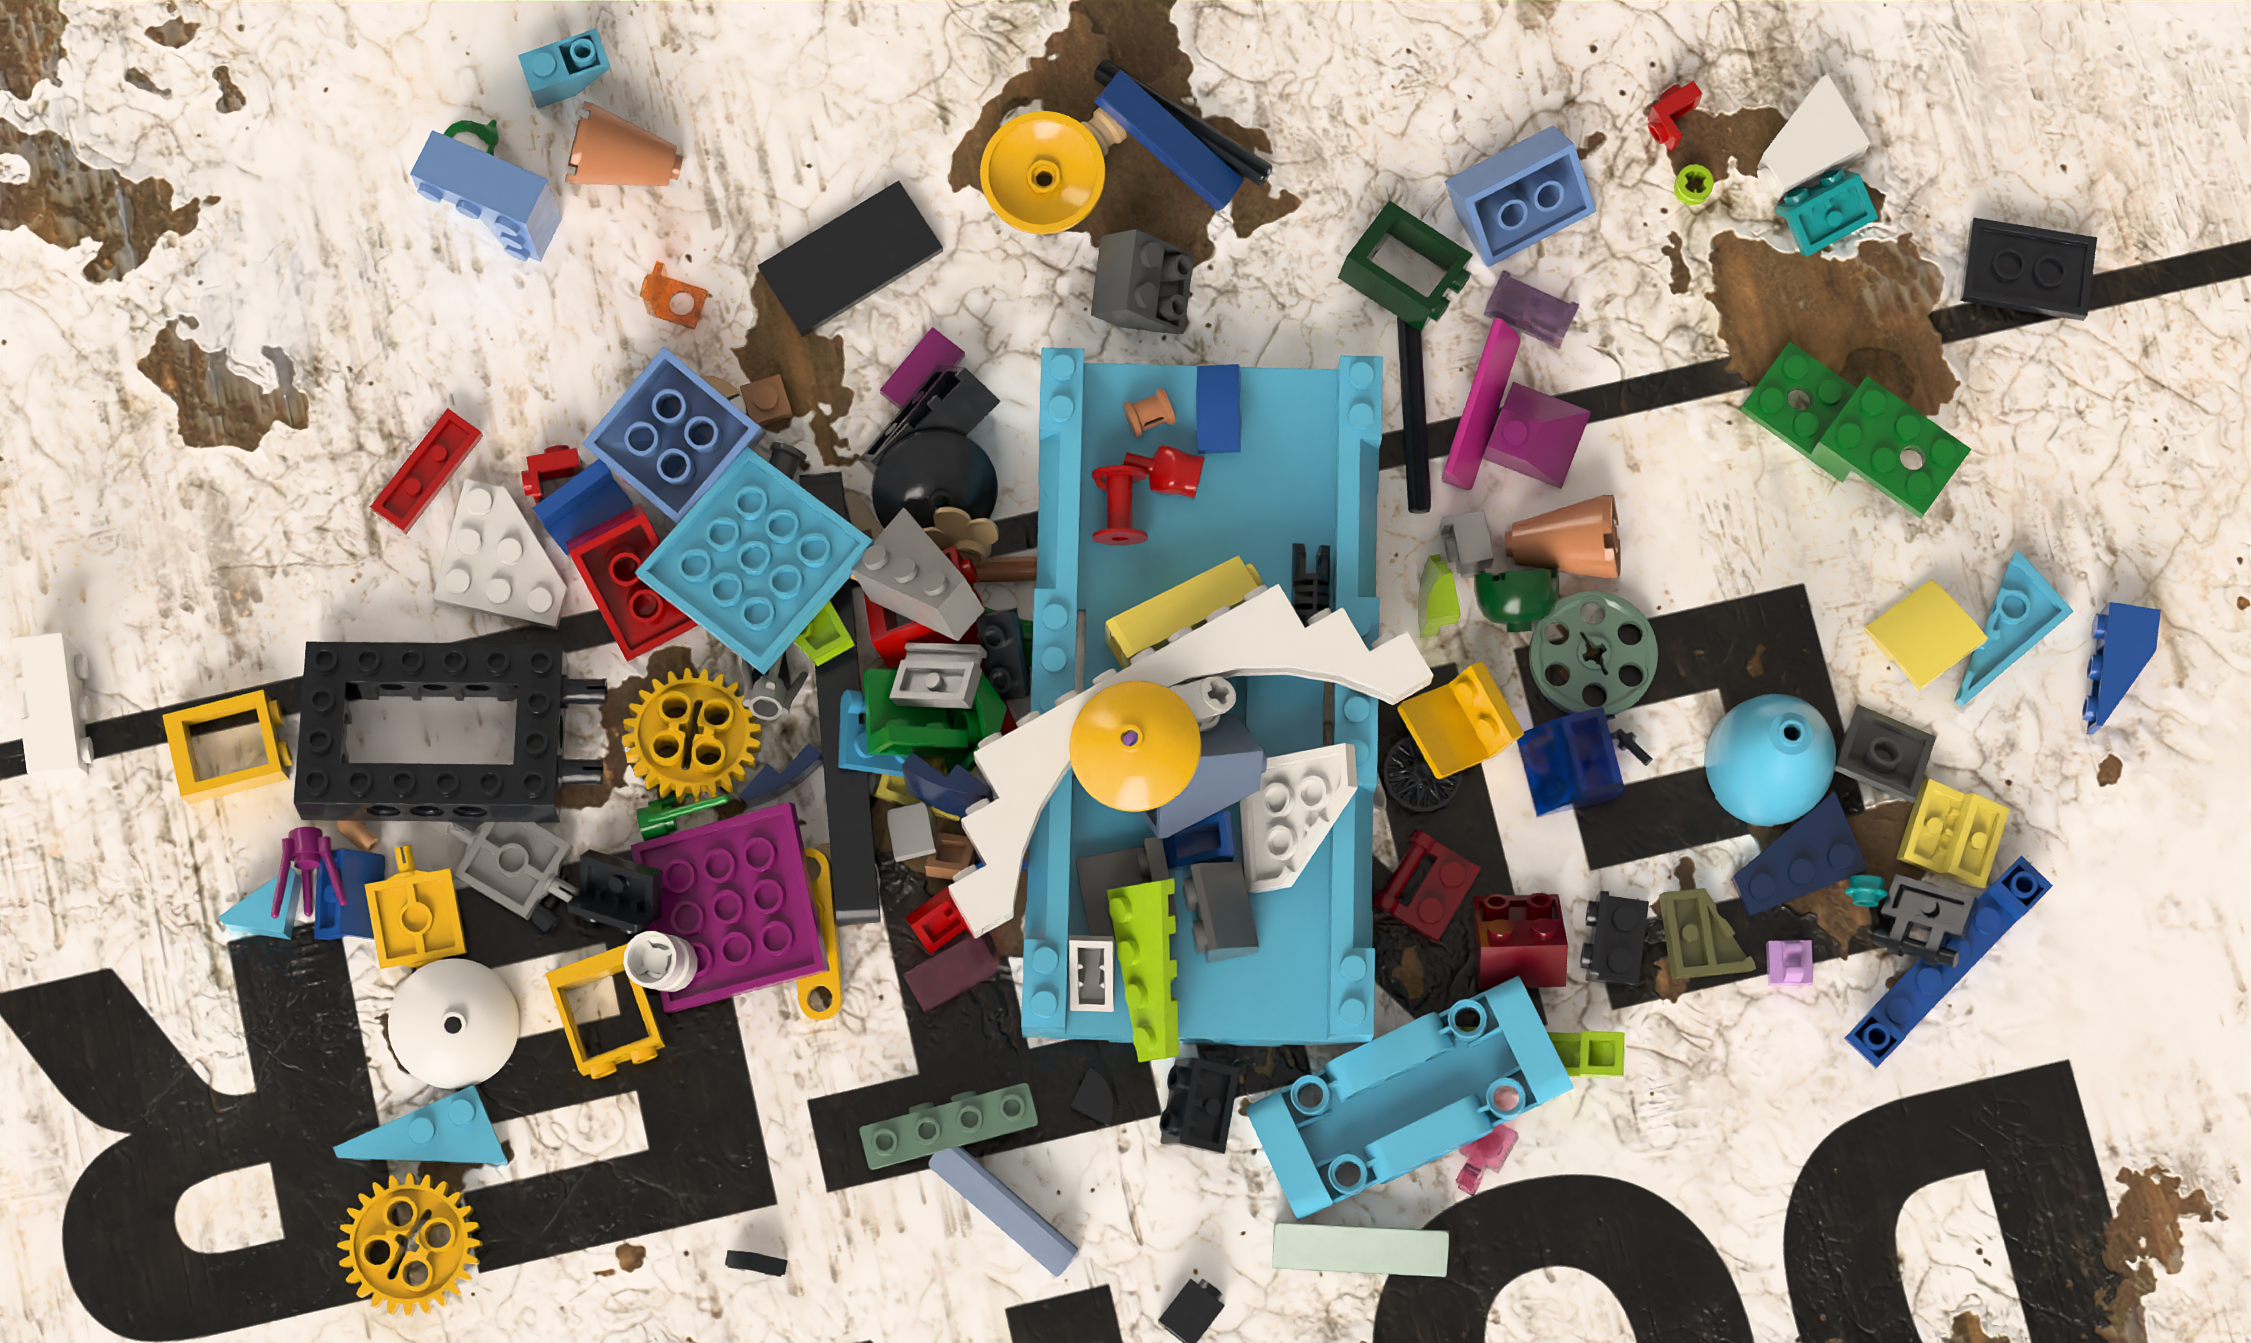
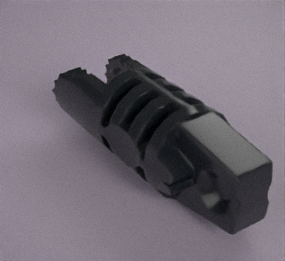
M1293 543L1291 605L1306 628L1309 626L1307 622L1309 618L1329 608L1330 546L1319 545L1316 553L1315 574L1306 573L1305 545Z

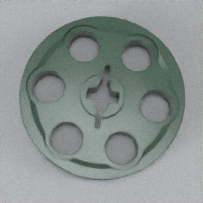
M1602 591L1578 592L1559 600L1554 611L1546 619L1538 622L1529 647L1531 673L1541 693L1558 709L1570 715L1586 719H1601L1609 714L1617 715L1632 707L1648 689L1658 662L1656 637L1646 617L1627 600ZM1587 603H1596L1601 606L1604 611L1603 621L1598 624L1585 622L1581 616L1582 606ZM1552 623L1563 625L1568 632L1567 641L1561 645L1551 644L1545 637V628ZM1624 624L1637 626L1641 632V640L1635 645L1622 643L1618 637L1619 627ZM1586 644L1587 646L1590 645L1593 650L1599 648L1603 650L1604 653L1599 659L1601 666L1597 665L1594 660L1586 662L1583 659L1587 652ZM1554 664L1561 665L1568 671L1569 680L1565 685L1553 686L1546 680L1545 670ZM1625 665L1636 666L1642 673L1641 683L1635 687L1624 685L1619 679L1621 667ZM1595 685L1602 688L1606 695L1605 703L1600 707H1590L1587 705L1582 697V692L1586 687Z

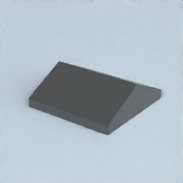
M1857 704L1837 752L1835 771L1914 803L1936 736Z

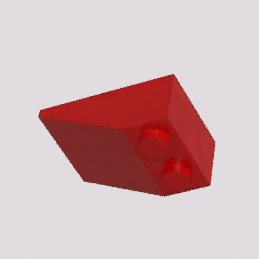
M641 503L565 541L574 564L627 662L698 626L691 618L642 582L635 573L661 544Z

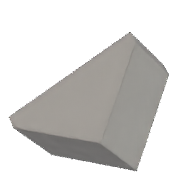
M1069 935L1070 1011L1114 1012L1116 943L1113 936Z

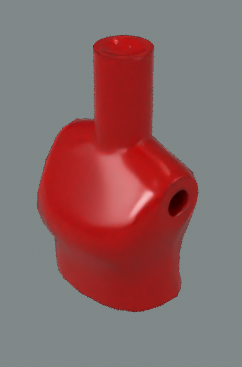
M1161 445L1153 458L1126 452L1123 466H1135L1145 469L1148 474L1149 488L1153 492L1165 495H1181L1194 500L1205 457L1191 455L1177 448Z

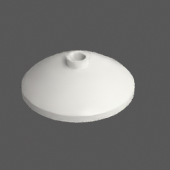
M467 959L438 960L416 970L399 987L389 1011V1038L400 1063L417 1079L440 1088H466L479 1084L493 1076L511 1056L519 1033L518 1008L507 984L488 967ZM451 1016L458 1017L462 1023L460 1031L456 1033H450L445 1028V1021Z

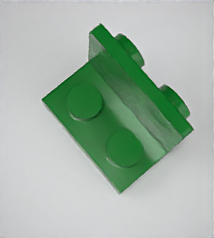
M870 668L864 672L867 754L909 757L913 752L920 758L947 759L968 747L967 730L951 729V724L947 723V708L897 706L889 698L898 670Z

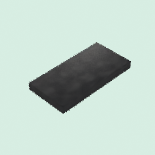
M898 180L762 262L757 267L801 337H804L943 252V247Z

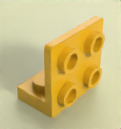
M1483 661L1470 665L1449 684L1403 701L1397 706L1399 714L1437 779H1442L1498 756L1524 735L1523 730Z

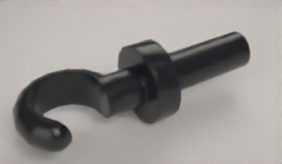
M1609 714L1602 717L1599 721L1598 729L1604 738L1619 740L1620 742L1617 747L1621 751L1628 749L1645 766L1653 760L1635 742L1637 736L1632 731L1626 734L1620 728L1614 733H1608L1603 729L1605 722L1615 719V715Z

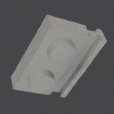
M906 643L905 649L907 654L905 660L900 661L889 698L897 706L971 709L982 673L980 664L982 658L986 659L987 652L981 645Z

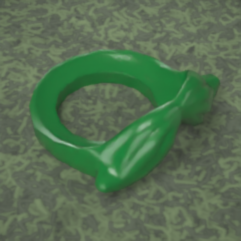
M461 120L451 124L443 134L453 138L458 133L471 132L489 145L486 153L494 156V148L499 141L496 120H491L487 125Z

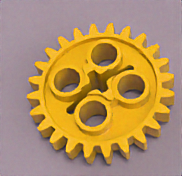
M685 668L684 677L680 680H677L674 673L669 671V683L663 685L654 678L652 680L654 692L651 694L640 690L639 697L643 705L630 703V714L634 718L624 719L623 721L624 729L630 732L622 736L624 747L631 748L625 754L627 763H636L633 767L634 776L637 778L647 774L645 787L648 790L660 784L659 792L660 797L663 799L671 790L676 791L678 803H682L686 793H692L694 802L701 800L702 792H707L710 797H717L716 788L720 786L727 792L732 793L731 779L735 778L745 782L746 773L742 766L755 768V758L750 753L761 752V742L754 739L762 736L761 725L754 723L759 718L753 715L747 709L748 707L743 705L744 695L737 697L740 691L739 683L735 682L725 688V679L722 673L714 681H709L708 672L705 668L700 673L699 678H693L690 669ZM697 702H702L703 705L697 720L699 734H695L693 739L690 767L687 770H683L682 766L687 755L686 738L690 737L692 732L694 707ZM673 707H681L686 710V713L679 718H670L665 715L666 711ZM714 714H723L728 717V720L721 725H712L707 722V719ZM665 746H672L678 750L670 758H662L656 754L660 748ZM706 753H714L720 757L712 765H705L698 761Z
M413 1173L407 1174L405 1185H401L394 1175L389 1176V1189L386 1190L374 1182L373 1190L375 1196L372 1199L361 1193L358 1195L359 1200L364 1206L361 1211L354 1208L347 1209L350 1216L355 1219L353 1225H340L341 1230L350 1234V1240L337 1243V1247L349 1251L350 1256L339 1261V1264L342 1267L354 1268V1271L348 1275L346 1281L350 1284L362 1282L356 1293L361 1298L373 1292L370 1306L376 1309L387 1300V1313L391 1315L397 1312L400 1304L403 1305L405 1315L408 1317L413 1316L417 1304L420 1305L422 1311L427 1315L431 1314L432 1300H436L443 1307L448 1306L445 1293L450 1291L461 1296V1289L457 1285L458 1280L462 1279L471 1282L473 1280V1277L465 1270L466 1266L480 1264V1260L470 1255V1249L482 1246L481 1241L470 1238L471 1233L481 1228L480 1224L477 1222H466L465 1220L473 1213V1207L464 1206L458 1208L457 1206L461 1202L463 1195L458 1191L446 1197L449 1184L445 1181H442L435 1190L432 1189L433 1177L427 1174L420 1185H417ZM400 1204H410L413 1209L411 1221L404 1226L394 1225L392 1220L394 1209ZM431 1210L432 1215L430 1219L422 1226L415 1237V1242L420 1245L416 1253L409 1250L402 1259L403 1261L399 1266L396 1277L392 1280L389 1279L388 1275L391 1269L396 1266L405 1253L406 1248L401 1245L402 1239L404 1237L412 1239L418 1231L417 1229L421 1224L425 1211ZM438 1225H447L451 1231L449 1242L443 1247H433L430 1243L431 1231ZM379 1242H387L390 1247L389 1259L381 1265H374L370 1260L371 1248ZM417 1263H424L428 1268L427 1280L420 1286H411L407 1280L409 1269Z

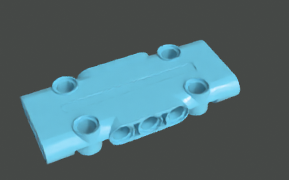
M1518 975L1470 999L1460 1000L1451 1008L1439 1014L1432 1012L1353 1049L1325 1064L1323 1070L1312 1075L1302 1076L1294 1084L1244 1108L1297 1220L1300 1221L1350 1196L1359 1195L1365 1189L1377 1183L1385 1184L1466 1146L1491 1133L1494 1130L1493 1127L1506 1121L1515 1120L1522 1113L1574 1089ZM1467 1010L1476 1012L1481 1018L1479 1026L1470 1032H1464L1456 1026L1458 1015ZM1312 1085L1318 1086L1323 1091V1099L1320 1104L1312 1108L1301 1105L1300 1094L1303 1089ZM1505 1088L1512 1089L1519 1095L1516 1107L1508 1111L1501 1110L1494 1104L1496 1093ZM1346 1164H1355L1360 1168L1361 1177L1354 1186L1346 1187L1338 1183V1171Z

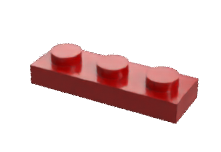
M447 408L370 506L372 511L406 535L482 439V432Z

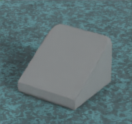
M919 802L887 811V821L896 862L937 853V819L928 803Z

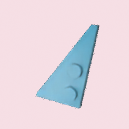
M2020 551L2015 553L2010 559L1982 629L1988 639L1983 645L1974 650L1954 699L1961 708L2074 612Z
M475 1085L333 1147L337 1158L353 1160L376 1159L397 1160L401 1162L486 1163L494 1165L509 1163Z

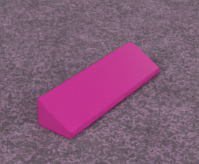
M1496 318V320H1493L1441 478L1443 483L1464 490H1471L1473 488L1520 345L1519 335L1502 319Z

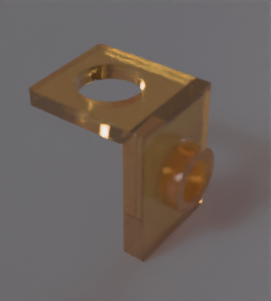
M656 261L652 274L645 276L640 291V297L643 298L648 315L693 330L696 329L708 296L706 289L669 278L665 263ZM678 293H687L694 299L693 309L685 315H678L670 308L672 297Z

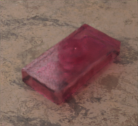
M970 936L903 974V977L922 1011L926 1013L1000 971L981 936L976 939Z

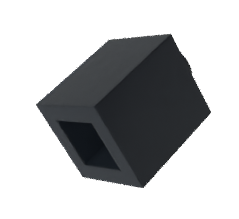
M1190 1278L1157 1323L1182 1343H1198L1224 1309L1225 1305L1219 1301L1223 1294L1203 1278L1198 1284Z

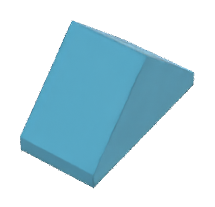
M290 867L278 918L274 919L271 917L277 875L220 915L219 919L231 931L291 940L302 886L301 877Z

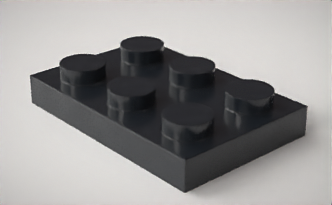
M1973 218L1970 222L1960 301L2084 321L2088 316L2097 237Z

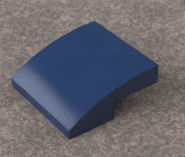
M913 752L901 765L907 792L922 802H926L928 805L946 813L964 818L967 816L965 810L974 803L988 798L990 803L994 801L991 788L958 764L947 777Z

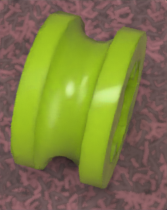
M1697 164L1688 165L1678 174L1674 183V193L1678 200L1686 205H1699L1708 198L1713 190V176L1704 166ZM1691 176V181L1697 177L1703 182L1699 188L1701 193H1697V189H1694L1693 192L1686 189L1685 186L1688 183L1686 177Z

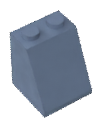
M1234 713L1220 714V719L1214 728L1209 731L1200 732L1202 744L1201 757L1197 770L1187 787L1170 802L1158 808L1140 811V814L1158 839L1167 838L1260 790L1261 773H1265L1267 769L1265 750L1258 745L1251 736L1249 729L1243 726ZM1135 733L1134 744H1135V743L1137 742V740H1138V734H1136V733Z

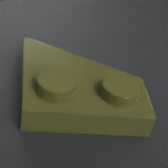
M1705 888L1663 892L1659 895L1672 980L1750 972L1756 969L1754 960L1751 956L1746 957L1733 937L1735 932L1727 920L1718 914L1716 904Z

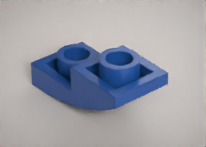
M1239 364L1197 366L1196 421L1198 454L1241 452V371Z

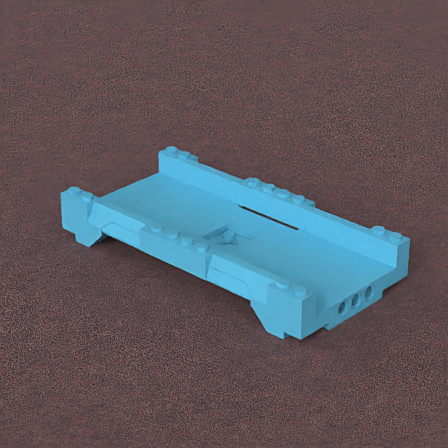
M1041 347L1037 576L1036 588H1034L1031 713L1039 711L1042 715L1056 707L1054 704L1056 699L1067 692L1075 690L1077 611L1086 612L1084 691L1094 686L1092 680L1103 672L1113 668L1117 673L1122 671V668L1105 642V622L1238 555L1245 565L1251 563L1255 567L1263 585H1266L1268 589L1279 584L1291 603L1293 543L1305 545L1306 573L1315 574L1316 553L1319 545L1330 546L1329 608L1333 613L1343 607L1369 651L1373 650L1371 644L1379 638L1380 597H1376V542L1379 448L1382 440L1383 356L1340 355L1337 369L1240 367L1241 452L1198 454L1196 421L1197 366L1084 363L1083 348ZM1163 388L1171 403L1176 423L1169 425L1165 422L1143 431L1142 436L1135 438L1126 419L1122 404L1128 401L1135 403L1155 395L1156 389ZM1161 445L1171 446L1191 455L1205 457L1194 500L1181 495H1165L1151 491L1148 474L1146 479L1132 483L1133 529L1145 531L1148 534L1147 541L1134 545H1104L1092 540L1094 532L1107 529V491L1100 489L1095 484L1094 479H1092L1093 470L1106 466L1123 465L1126 452L1153 458ZM1291 675L1235 676L1225 679L1235 690L1236 702L1230 710L1222 714L1234 713L1243 726L1249 729L1251 736L1258 745L1265 750L1267 758L1323 747L1324 681ZM1332 682V745L1342 743L1355 745L1358 788L1292 887L1261 893L1247 892L1259 943L1258 953L1206 963L1205 954L1196 953L1192 937V921H1197L1195 910L1187 912L1183 895V879L1189 878L1190 869L1168 871L1170 879L1174 878L1175 894H1173L1178 917L1176 933L1169 935L1170 958L1177 959V977H1174L1170 986L1171 996L1178 1000L1179 1044L1281 1047L1282 1045L1362 1046L1371 1042L1374 1036L1375 948H1372L1373 794L1377 786L1378 762L1377 698ZM1073 767L1067 771L1042 810L1028 846L1029 867L1023 952L1022 1038L1089 1039L1133 1043V1030L1129 1008L1125 1000V987L1120 961L1117 956V944L1114 1012L1070 1011L1069 935L1090 936L1076 869V860L1078 858L1143 846L1145 838L1155 837L1156 835L1140 812L1117 810L1093 798L1081 785L1078 778L1073 777ZM1238 801L1218 812L1230 811L1234 845L1233 862H1241L1244 875L1240 802Z

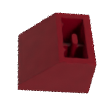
M1533 893L1531 895L1504 896L1501 894H1491L1488 896H1473L1475 963L1479 989H1491L1518 975L1525 988L1566 987L1568 942L1559 894Z

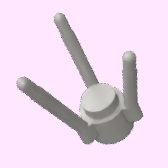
M783 654L770 667L769 674L762 676L755 684L753 683L752 666L742 658L745 689L742 703L744 706L749 707L753 715L763 720H773L781 714L788 715L792 701L808 677V673L802 671L787 692L784 682L778 677Z

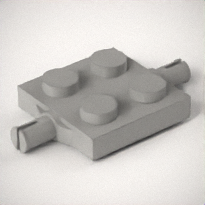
M451 822L464 832L448 825L446 833L467 844L464 858L453 876L524 919L529 920L541 899L547 896L549 892L565 902L571 901L573 896L562 891V889L575 897L579 894V888L559 878L561 867L574 847L536 823L484 822L475 829L464 822Z

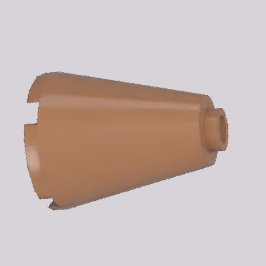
M583 102L581 110L588 111L589 115L588 119L581 117V120H578L568 166L576 167L574 175L566 174V183L668 186L670 179L678 180L683 156L676 154V145L594 103Z
M1604 494L1514 522L1512 524V531L1505 532L1506 556L1514 557L1515 564L1520 566L1558 570L1560 572L1606 579L1619 578L1618 576L1621 573L1620 539L1617 536L1616 525H1619L1614 495Z

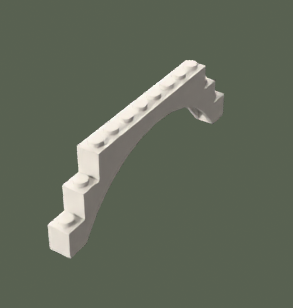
M1279 584L1270 589L1266 585H1261L1247 593L1243 597L1245 602L1230 610L1227 605L1215 610L1206 617L1208 623L1194 631L1190 626L1179 630L1168 638L1169 645L1156 652L1152 647L1141 651L1130 659L1131 666L1118 673L1114 668L1107 670L1092 680L1094 686L1080 694L1076 689L1067 692L1054 701L1056 707L1041 715L1039 711H1034L1016 722L1018 728L1004 736H1002L1001 732H996L978 743L979 750L974 752V760L996 800L990 803L989 799L985 798L974 803L965 810L967 816L961 819V823L984 867L978 870L976 865H972L963 869L952 877L955 883L948 886L949 894L974 938H978L1014 917L1023 857L1042 810L1067 771L1072 767L1069 742L1074 722L1085 704L1097 693L1107 687L1126 681H1148L1169 688L1175 685H1185L1209 676H1219L1226 679L1235 676L1291 675L1337 683L1394 705L1430 685L1434 676L1408 631L1398 636L1394 632L1381 636L1371 644L1373 650L1369 651L1343 607L1333 613L1330 608L1318 612L1307 620L1309 626L1305 628Z

